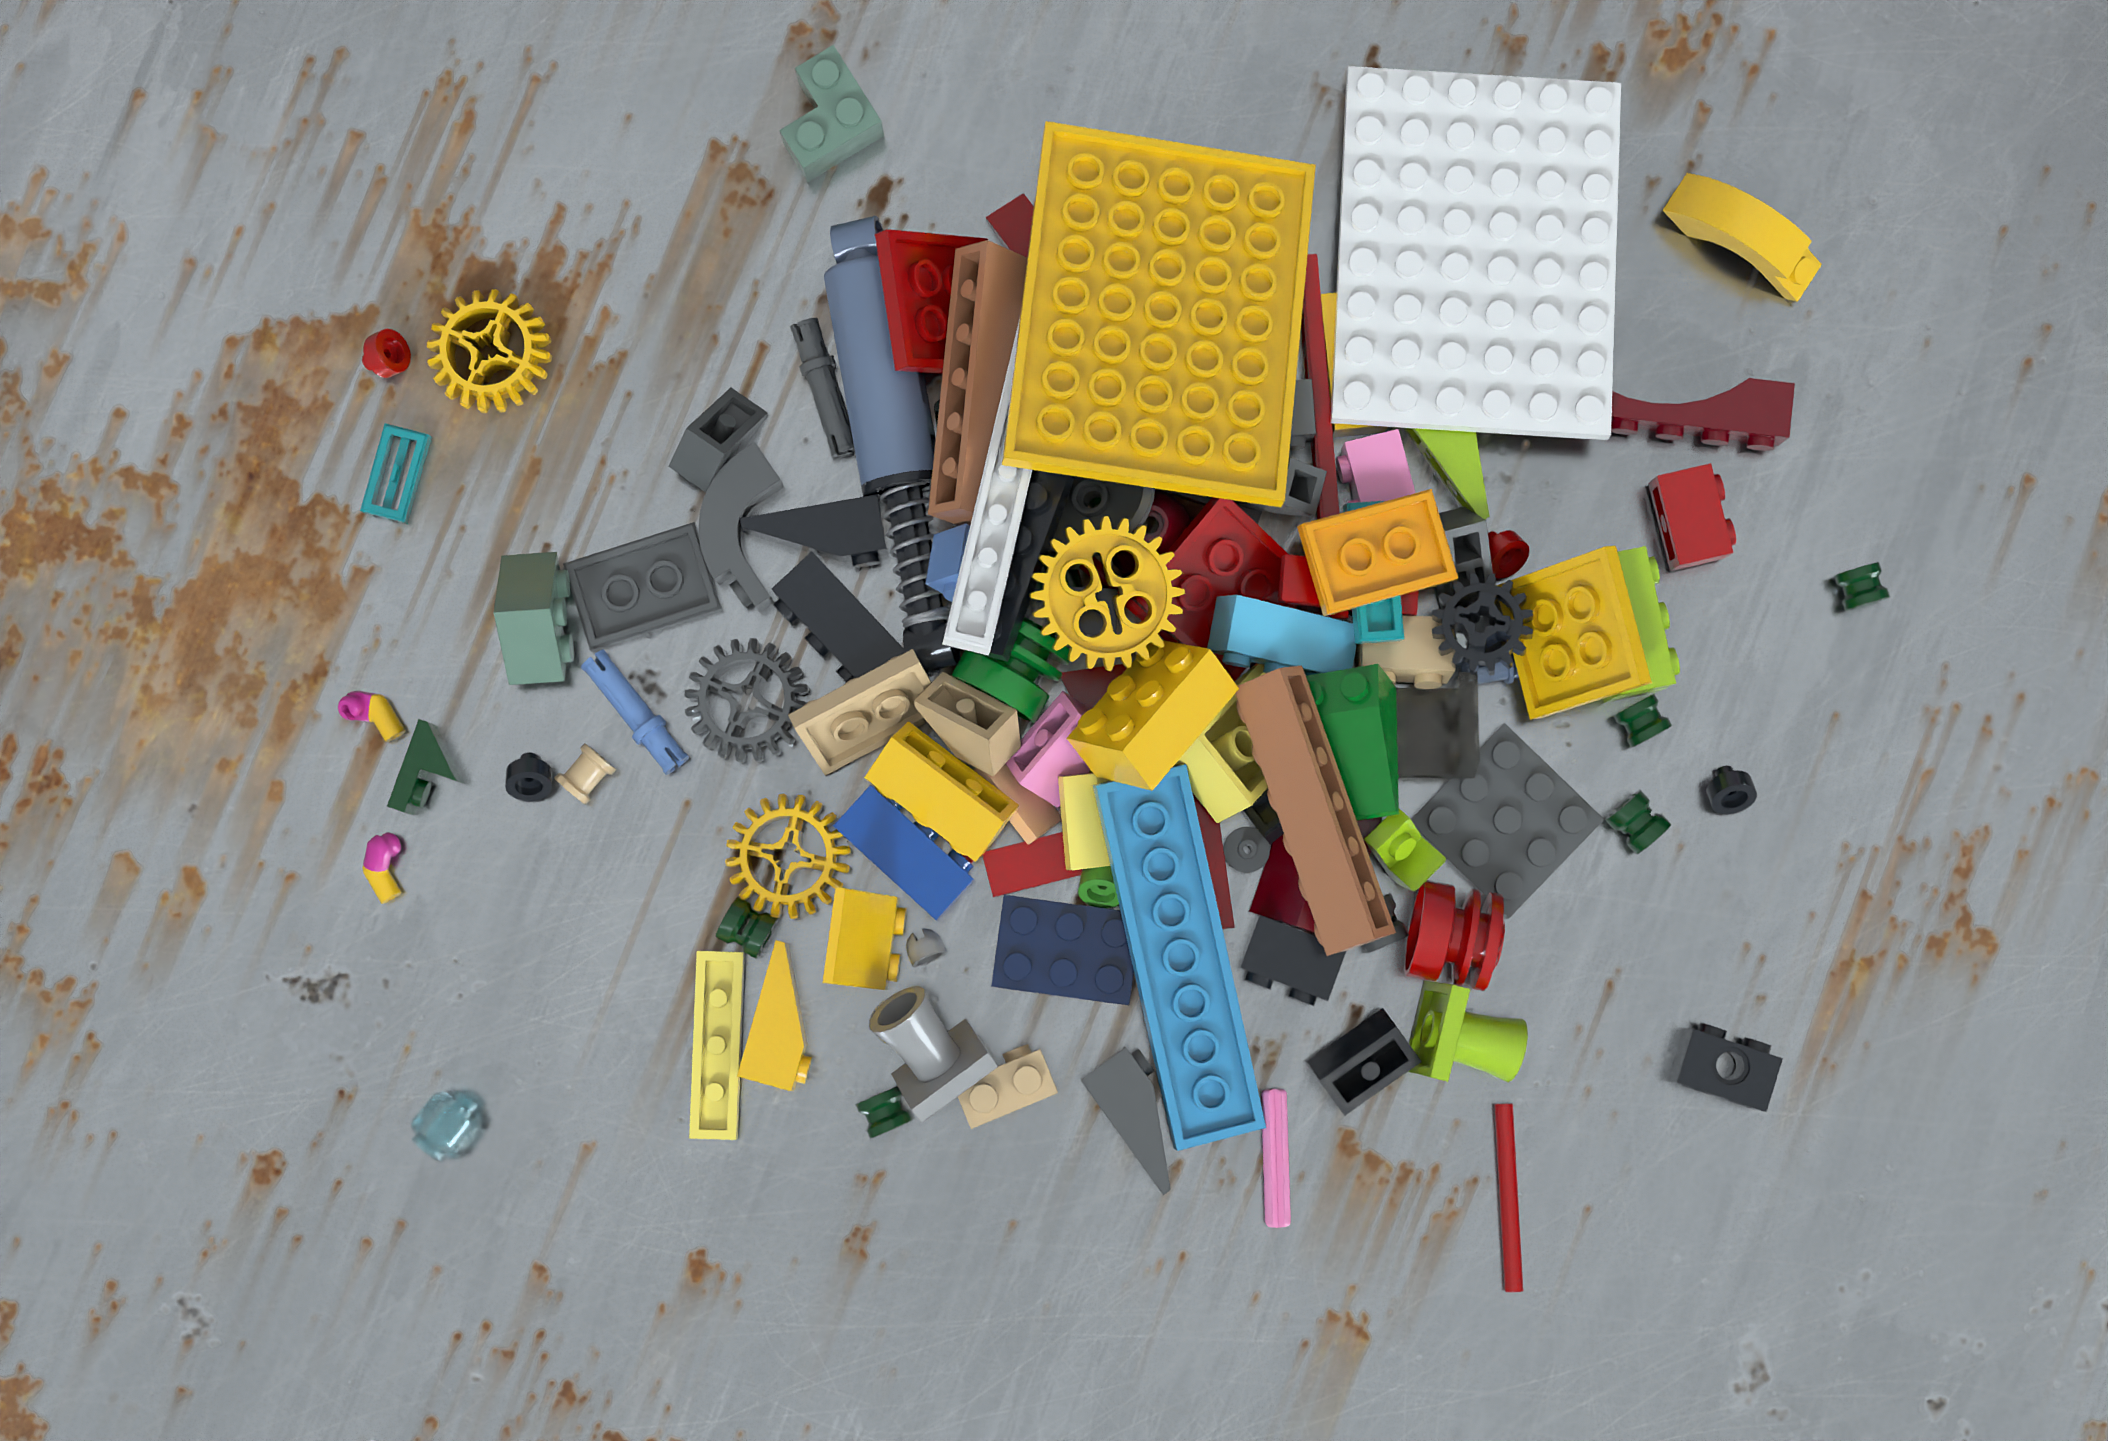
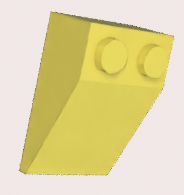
M1256 663L1236 680L1235 684L1238 686L1266 674L1263 672L1264 665ZM1234 694L1174 765L1186 764L1192 793L1216 823L1252 806L1268 788L1262 769L1254 760L1252 754L1253 743L1246 723L1242 721L1238 714L1236 694Z

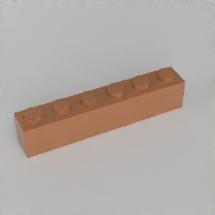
M989 240L955 249L928 515L958 526L971 524L1020 318L1027 257Z
M1302 665L1278 668L1238 685L1239 690L1235 693L1237 697V711L1242 721L1246 723L1253 743L1252 754L1254 760L1261 767L1268 786L1267 796L1269 803L1277 812L1284 832L1283 843L1285 849L1292 856L1299 875L1298 884L1300 892L1304 899L1308 901L1315 921L1314 932L1317 940L1324 947L1326 955L1329 956L1395 934L1394 925Z

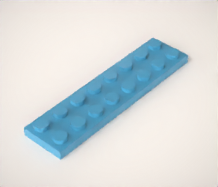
M1186 764L1173 766L1153 791L1115 781L1093 785L1173 1148L1179 1151L1266 1128Z

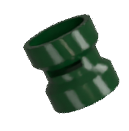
M1641 789L1628 797L1605 819L1614 830L1622 831L1624 834L1629 833L1627 845L1635 854H1639L1649 847L1671 826V823L1663 814H1650L1652 811L1649 807L1650 800Z
M737 897L725 914L715 937L728 944L735 942L741 945L744 953L757 959L771 938L779 919L772 917L767 912L757 913L752 910L751 903Z

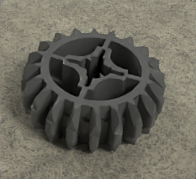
M750 638L747 652H742L740 641L733 639L730 645L733 654L727 656L724 649L717 645L713 650L719 659L718 662L713 665L704 656L699 659V663L708 670L706 675L702 676L697 672L690 673L689 679L701 686L699 690H685L684 696L687 699L698 700V705L685 709V714L688 717L701 716L702 720L695 723L691 730L696 735L707 730L710 731L702 742L707 749L713 747L719 740L722 741L718 749V756L725 759L732 747H735L737 762H745L747 749H752L756 762H762L764 760L763 746L768 745L771 753L777 756L781 754V750L775 742L776 739L781 736L790 745L795 742L793 735L786 731L790 724L793 726L788 714L800 709L807 703L796 701V696L808 693L809 687L807 684L801 683L793 685L792 682L800 678L803 671L799 666L793 667L788 671L784 670L792 659L787 652L781 654L776 661L773 660L776 653L775 644L769 642L765 646L763 653L759 654V641L756 638ZM743 664H756L753 672L750 671L746 679L739 684H730L718 680L733 667ZM769 669L778 676L784 690L783 709L767 701L764 697L763 691L767 682L765 678ZM754 688L753 696L762 706L768 709L764 710L756 706L752 710L748 707V712L740 713L742 705L726 692L730 691L739 695L742 691L746 694L747 689L753 690ZM712 693L726 699L730 704L729 724L725 732L719 728L713 718L710 702ZM761 716L777 721L763 734L749 738L739 737L741 730H745L749 721L755 717Z

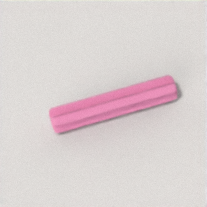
M1281 1088L1264 1089L1261 1093V1106L1266 1128L1262 1129L1265 1223L1271 1228L1288 1227L1291 1223L1287 1093Z

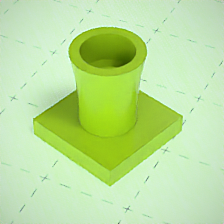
M1424 980L1409 1042L1422 1062L1408 1072L1448 1082L1454 1061L1484 1071L1503 1081L1510 1082L1517 1075L1525 1056L1528 1038L1526 1021L1522 1018L1495 1017L1467 1012L1465 1010L1470 989L1453 984Z

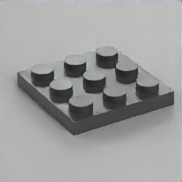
M1505 723L1476 750L1411 818L1421 836L1437 849L1461 876L1475 889L1479 890L1485 899L1490 892L1502 894L1504 897L1503 916L1506 919H1509L1605 820Z

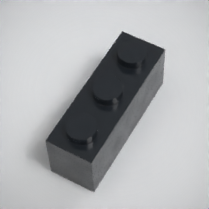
M812 551L771 588L779 598L773 606L791 625L797 619L800 620L810 631L804 639L822 658L829 652L842 665L836 670V673L846 683L885 664L891 658L905 653L904 648Z

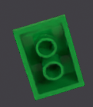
M1379 664L1306 676L1356 820L1398 815L1396 686Z

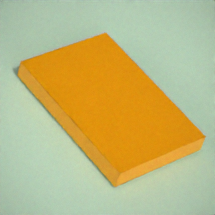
M1432 489L1297 526L1323 616L1458 579Z

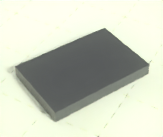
M695 522L563 563L564 569L568 570L571 592L591 652L723 611L714 579L702 555L699 532Z

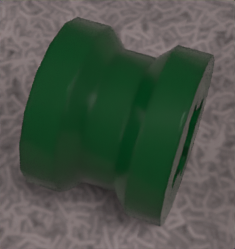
M1879 562L1857 567L1834 576L1836 584L1844 590L1845 598L1842 603L1845 611L1890 598L1888 588L1882 586L1879 579L1882 572Z
M1655 694L1614 715L1616 722L1624 725L1629 733L1627 741L1631 748L1672 726L1669 718L1661 716L1657 709L1659 701Z
M898 1086L855 1104L858 1112L865 1115L868 1121L866 1131L870 1139L913 1120L910 1112L904 1110L899 1100L902 1094Z

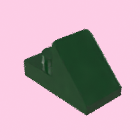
M418 719L387 807L414 815L416 807L422 808L429 796L431 782L426 781L429 772L463 783V779L436 725Z

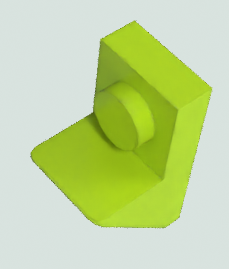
M1400 809L1398 815L1387 816L1364 839L1388 876L1395 883L1411 891H1416L1446 861V858L1421 836L1410 817Z

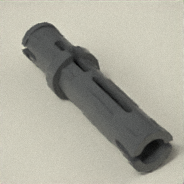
M818 318L797 322L798 325L792 324L790 326L802 361L799 368L802 376L807 377L821 424L828 440L831 456L838 457L855 451L849 416L833 369L836 366L834 356H829Z

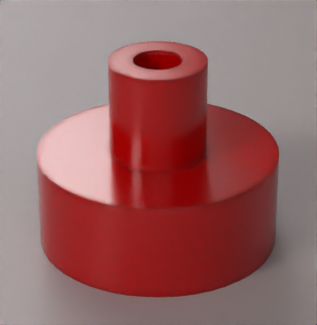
M388 328L367 337L364 342L362 363L366 369L373 371L378 376L390 378L409 367L411 362L410 349L406 340L397 331Z
M1515 531L1489 532L1488 539L1492 572L1496 578H1507L1523 567L1529 556V546Z

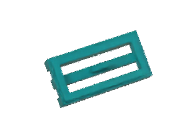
M384 423L360 509L361 512L408 525L432 439L429 434ZM394 436L401 437L382 507L375 504ZM412 440L417 441L399 507L396 511L393 510L410 446Z

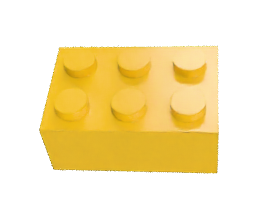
M1164 640L1165 646L1163 648L1148 643L1146 647L1149 659L1144 660L1136 654L1132 667L1127 668L1122 675L1115 678L1109 684L1107 692L1092 709L1080 717L1078 725L1066 738L1096 777L1153 791L1239 690L1211 649Z

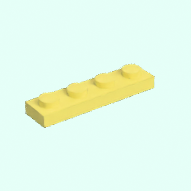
M697 951L689 1139H738L740 1077H737L741 1064L744 952Z

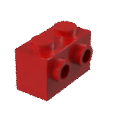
M1711 463L1658 475L1648 483L1670 571L1722 560L1734 553L1732 546L1736 545L1735 528L1730 518L1725 519L1721 501L1725 500L1724 484L1721 476L1713 473Z

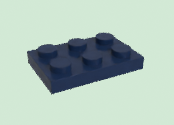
M1004 895L991 987L1129 1006L1134 970L1120 910Z

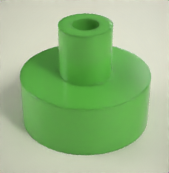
M1111 866L1087 868L1082 871L1078 895L1086 904L1098 908H1112L1119 905Z

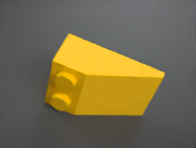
M835 887L822 983L887 990L889 981L897 982L901 955L892 953L895 935L903 936L907 908L899 907L900 898Z

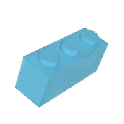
M1241 595L1217 597L1208 642V649H1211L1213 653L1223 655L1222 663L1246 668L1250 667V662L1264 665V673H1269L1278 668L1302 665L1305 676L1352 668L1357 646L1355 644L1353 623Z

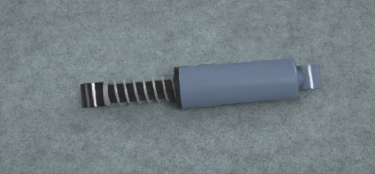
M872 216L831 226V245L837 264L831 266L824 273V281L863 497L877 494L880 501L888 504L889 510L885 512L883 519L891 522L892 528L886 533V536L894 540L895 546L889 553L898 559V565L894 567L893 573L901 576V583L896 587V591L904 594L905 601L900 604L899 608L907 612L908 617L902 620V623H904L903 627L905 628L903 631L904 651L906 653L913 649L924 670L931 671L955 666L961 659L960 648L942 644L950 607L943 606L939 591L925 584L932 549L931 539L934 537V534H930L928 521L933 520L934 517L926 515L924 503H928L930 499L923 498L922 491L931 489L936 437L924 372L895 371L875 234L884 230L879 218Z

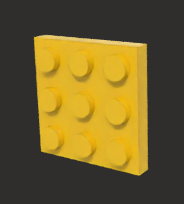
M1604 546L1511 580L1513 582L1511 595L1514 597L1517 594L1525 593L1527 596L1526 603L1520 609L1533 611V620L1523 624L1533 629L1532 639L1520 640L1526 647V653L1524 656H1520L1513 652L1530 720L1547 717L1652 683L1616 546ZM1499 601L1503 615L1510 616V619L1514 620L1508 607Z

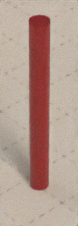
M1513 1103L1494 1104L1504 1287L1505 1292H1523Z

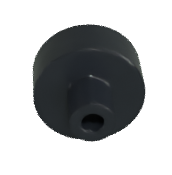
M527 752L522 754L520 759L511 762L506 768L505 788L507 793L521 801H537L545 798L552 790V768L548 763L540 760L535 753Z
M1728 765L1722 766L1715 771L1716 777L1709 782L1706 789L1713 810L1720 814L1741 812L1749 808L1757 798V791L1751 776L1747 772L1733 770Z

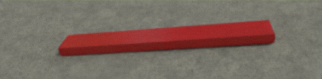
M1307 254L1301 319V341L1305 379H1312L1316 434L1312 442H1310L1312 466L1327 471L1316 511L1317 519L1340 514L1333 431L1332 423H1330L1331 407L1317 254ZM1348 610L1325 617L1346 621L1349 618Z

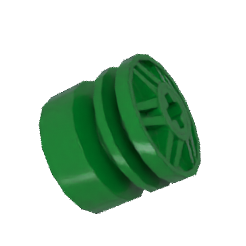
M1024 617L1008 662L965 650L951 676L1016 709L1018 717L1035 724L1050 698L1048 693L1037 685L1035 681L1038 676L1059 682L1062 673L1046 661L1050 658L1061 664L1069 665L1068 654L1070 650L1064 646L1055 651L1052 648L1057 639L1053 633L1041 635L1040 631L1043 627Z

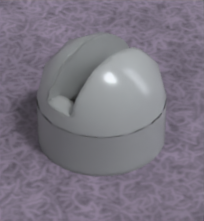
M923 928L922 931L925 938L918 940L915 934L912 933L907 939L906 951L913 967L926 965L946 954L943 942L935 931Z

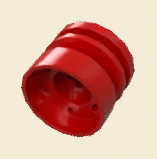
M1426 880L1418 889L1412 910L1404 959L1405 976L1436 982L1442 973L1445 962L1451 963V975L1454 985L1461 987L1464 984L1471 967L1470 983L1472 989L1485 991L1491 980L1493 970L1499 962L1503 947L1505 922L1503 918L1504 897L1502 894L1490 892L1480 912L1481 893L1479 890L1471 889L1465 898L1462 908L1456 907L1454 885Z

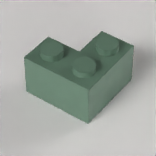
M834 45L795 68L798 83L814 109L779 130L784 146L807 183L884 136L881 119Z
M557 552L501 556L493 613L509 685L564 681L566 662H573L574 660L572 635H564L563 626L567 624V609L564 597L570 596V579L568 570H560Z

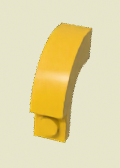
M1686 173L1663 209L1665 214L1687 237L1716 243L1747 260L1764 275L1785 299L1798 302L1822 265L1808 249L1812 241L1795 224L1759 199L1721 181Z

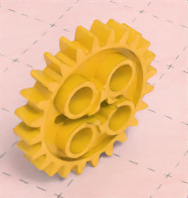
M1104 516L1101 519L1099 530H1095L1090 520L1085 519L1082 522L1083 534L1078 535L1071 527L1065 528V534L1068 539L1065 545L1055 539L1050 541L1052 548L1056 552L1055 556L1040 555L1038 557L1048 568L1046 573H1032L1031 577L1043 583L1042 590L1030 593V598L1043 600V607L1034 611L1032 615L1037 618L1047 617L1049 623L1042 628L1040 633L1044 636L1056 632L1058 637L1052 646L1055 651L1067 644L1071 646L1068 654L1069 661L1074 662L1081 653L1086 654V668L1092 669L1098 657L1103 659L1105 669L1112 671L1115 657H1119L1126 668L1132 667L1131 653L1136 652L1142 659L1148 660L1149 653L1146 647L1148 643H1152L1160 648L1165 646L1163 640L1158 635L1160 630L1175 632L1176 628L1167 620L1169 614H1182L1183 610L1171 604L1172 597L1185 594V590L1172 587L1171 580L1179 577L1182 571L1167 570L1166 564L1174 557V553L1167 552L1160 555L1157 553L1156 550L1162 541L1160 536L1151 539L1149 542L1144 541L1146 526H1139L1131 534L1128 533V519L1122 518L1115 530L1111 527L1109 517ZM1121 550L1128 551L1135 560L1134 571L1125 578L1118 577L1111 569L1112 557ZM1095 552L1101 556L1107 584L1109 586H1117L1119 594L1112 597V603L1121 624L1122 632L1120 634H1115L1113 631L1107 603L1105 601H1098L1095 598V593L1102 590V584L1092 559V555ZM1074 564L1084 565L1090 573L1089 584L1081 591L1070 589L1065 581L1066 571ZM1134 596L1142 597L1148 605V614L1139 623L1130 622L1124 613L1126 602ZM1094 609L1101 614L1103 627L1097 635L1087 637L1079 628V619L1085 611Z

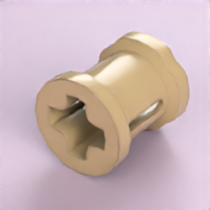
M584 743L580 748L582 753L564 774L558 773L554 778L568 792L586 805L590 801L589 794L606 774L612 775L616 769L594 749Z

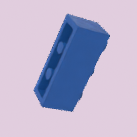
M870 785L833 827L930 916L938 921L975 881L968 874L974 866L954 849L946 854L934 843L939 837L937 832L922 826L917 821L912 823L900 812L902 809L900 804L884 797Z

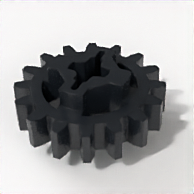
M1475 573L1470 574L1469 586L1464 587L1459 581H1453L1454 595L1450 596L1445 593L1439 595V602L1445 609L1432 611V620L1442 623V625L1432 629L1433 639H1445L1438 647L1440 655L1443 656L1452 652L1454 654L1452 667L1457 669L1463 662L1469 663L1470 675L1474 676L1479 666H1486L1490 676L1495 675V664L1501 662L1508 669L1513 667L1511 654L1514 652L1517 655L1524 656L1526 653V647L1520 640L1532 639L1533 629L1523 625L1533 620V611L1520 609L1526 603L1527 596L1525 593H1520L1513 597L1511 595L1513 582L1508 580L1502 587L1496 585V577L1493 573H1490L1486 583H1479ZM1479 596L1478 600L1468 607H1459L1466 600ZM1497 599L1508 607L1514 620L1510 619V616L1501 614L1496 607ZM1481 616L1489 618L1490 626H1486L1484 633L1476 632L1475 623L1480 621ZM1451 629H1454L1456 633L1464 634L1469 642L1468 650L1456 641ZM1498 641L1507 642L1501 648L1486 653L1487 648Z

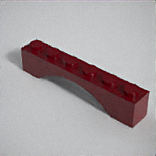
M1748 378L1734 388L1708 399L1681 404L1651 403L1628 398L1612 391L1611 432L1633 435L1638 433V429L1656 431L1655 436L1657 438L1666 440H1681L1685 434L1701 436V442L1709 445H1728L1729 440L1747 442L1746 447L1752 450H1774L1775 445L1779 446L1790 438L1795 383Z

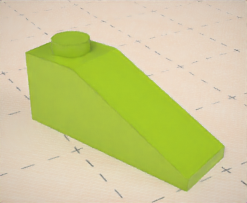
M1403 428L1458 505L1466 507L1487 520L1489 518V510L1476 432Z

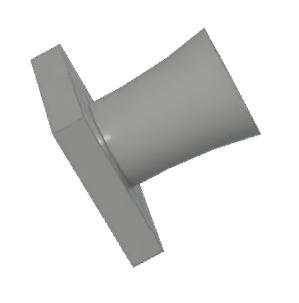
M920 986L908 987L891 996L876 1010L870 1020V1029L886 1042L905 1062L891 1075L910 1109L921 1123L998 1067L967 1019H964L947 1032L935 1013L925 990Z

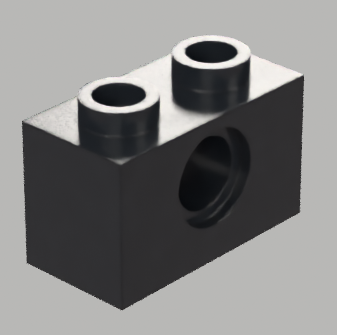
M1700 1023L1698 1030L1684 1028L1668 1082L1757 1111L1767 1112L1783 1060L1781 1057L1769 1054L1772 1046L1744 1037L1742 1045L1726 1040V1030L1705 1023ZM1728 1052L1736 1061V1069L1730 1077L1724 1079L1719 1075L1716 1063L1723 1053Z

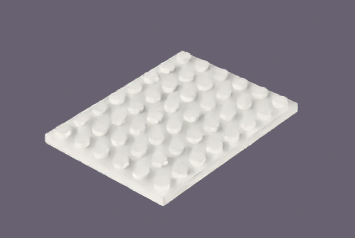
M1348 66L1346 73L1330 423L1597 440L1609 439L1611 436L1621 83Z

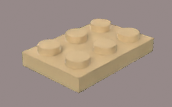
M911 649L900 656L891 658L874 670L849 680L843 686L819 699L806 703L800 709L788 714L794 729L826 776L887 744L890 738L908 721L916 727L925 724L927 721L915 708L914 700L932 682L914 650Z

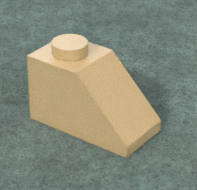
M944 672L914 700L915 708L957 758L991 776H994L1021 748L1016 709Z

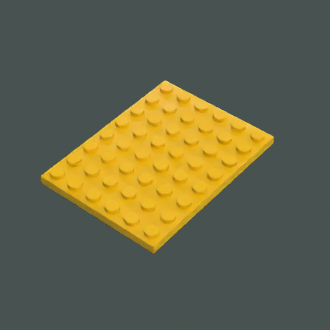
M1045 121L1002 465L1282 507L1285 501L1316 165Z

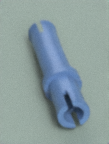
M604 649L596 652L595 661L592 657H589L582 664L581 669L588 674L634 732L632 738L637 745L643 744L663 769L665 775L674 772L676 764L680 767L689 759L688 754L681 749L665 729L666 721L663 717L653 714L608 657V653Z

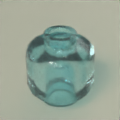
M458 1090L453 1096L443 1092L435 1093L411 1122V1128L415 1134L412 1142L438 1162H442L444 1158L450 1160L458 1159L482 1129L479 1118L474 1114L479 1108L478 1105Z

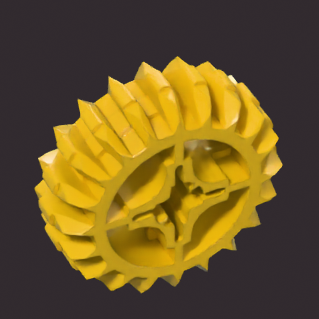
M492 289L489 293L488 301H485L482 293L479 290H474L472 292L473 303L470 305L461 296L456 297L455 302L460 310L455 314L448 308H442L441 314L448 322L445 326L440 323H433L431 329L441 338L427 341V348L440 354L429 358L427 363L431 369L440 370L433 379L438 386L448 384L445 395L449 399L453 400L461 395L460 405L463 408L469 409L477 400L478 410L481 413H487L490 409L491 401L494 400L497 410L505 412L507 410L506 398L511 397L513 402L520 406L524 403L523 398L519 394L521 390L525 388L532 395L538 392L536 386L531 382L533 376L543 380L547 378V372L537 365L538 363L552 361V355L548 351L540 349L549 345L551 338L547 333H538L545 326V322L540 316L531 318L534 308L529 303L518 307L519 299L515 294L510 293L502 302L501 293L497 289ZM496 318L495 321L490 320L486 328L480 332L472 333L465 331L472 324L480 320ZM511 322L520 327L524 338L523 358L508 349L507 344L510 337L508 328ZM490 343H493L503 356L496 354L495 357L491 358L488 354L489 360H486L475 346L483 349L485 345H488L491 348ZM457 345L471 353V361L468 367L471 374L467 381L461 378L456 367L455 350ZM506 369L514 372L504 381L492 385H483L484 381L489 382L493 374L499 370Z
M779 794V809L773 810L772 804L767 798L761 799L760 805L765 814L759 817L754 810L747 808L744 813L753 822L750 827L747 828L738 822H735L733 825V829L736 832L744 835L742 842L733 839L727 840L726 846L733 850H740L739 857L727 858L725 864L728 867L740 866L742 871L731 876L730 882L733 885L744 881L748 883V886L741 891L739 896L742 900H747L757 893L759 897L755 901L753 908L758 912H761L768 901L773 902L771 916L774 918H779L783 905H788L790 918L797 919L799 917L798 904L804 903L805 909L809 914H815L817 909L812 900L813 898L818 896L826 905L832 902L831 896L824 891L828 884L834 889L835 887H844L841 881L833 878L835 870L842 873L850 872L849 865L837 863V856L851 854V847L844 845L836 847L835 841L844 838V836L837 829L832 832L828 829V827L835 823L837 816L831 812L820 820L818 816L822 811L823 804L819 801H815L812 804L809 812L805 811L806 797L804 795H797L794 808H789L787 795ZM790 818L788 827L785 828L783 837L778 842L773 844L755 842L760 832L769 824L781 819ZM803 821L813 825L820 833L825 844L826 857L808 853L803 848V832H801ZM792 842L797 846L794 852H800L801 857L811 859L812 861L809 863L799 861L798 863L791 862L789 868L785 871L780 867L783 861L777 860V857L774 855L766 854V851H786L788 844ZM751 856L768 859L773 864L775 869L774 881H776L773 892L765 888L757 879L753 871ZM816 869L823 871L819 879L810 888L797 894L787 895L789 885L792 884L794 875L799 870Z

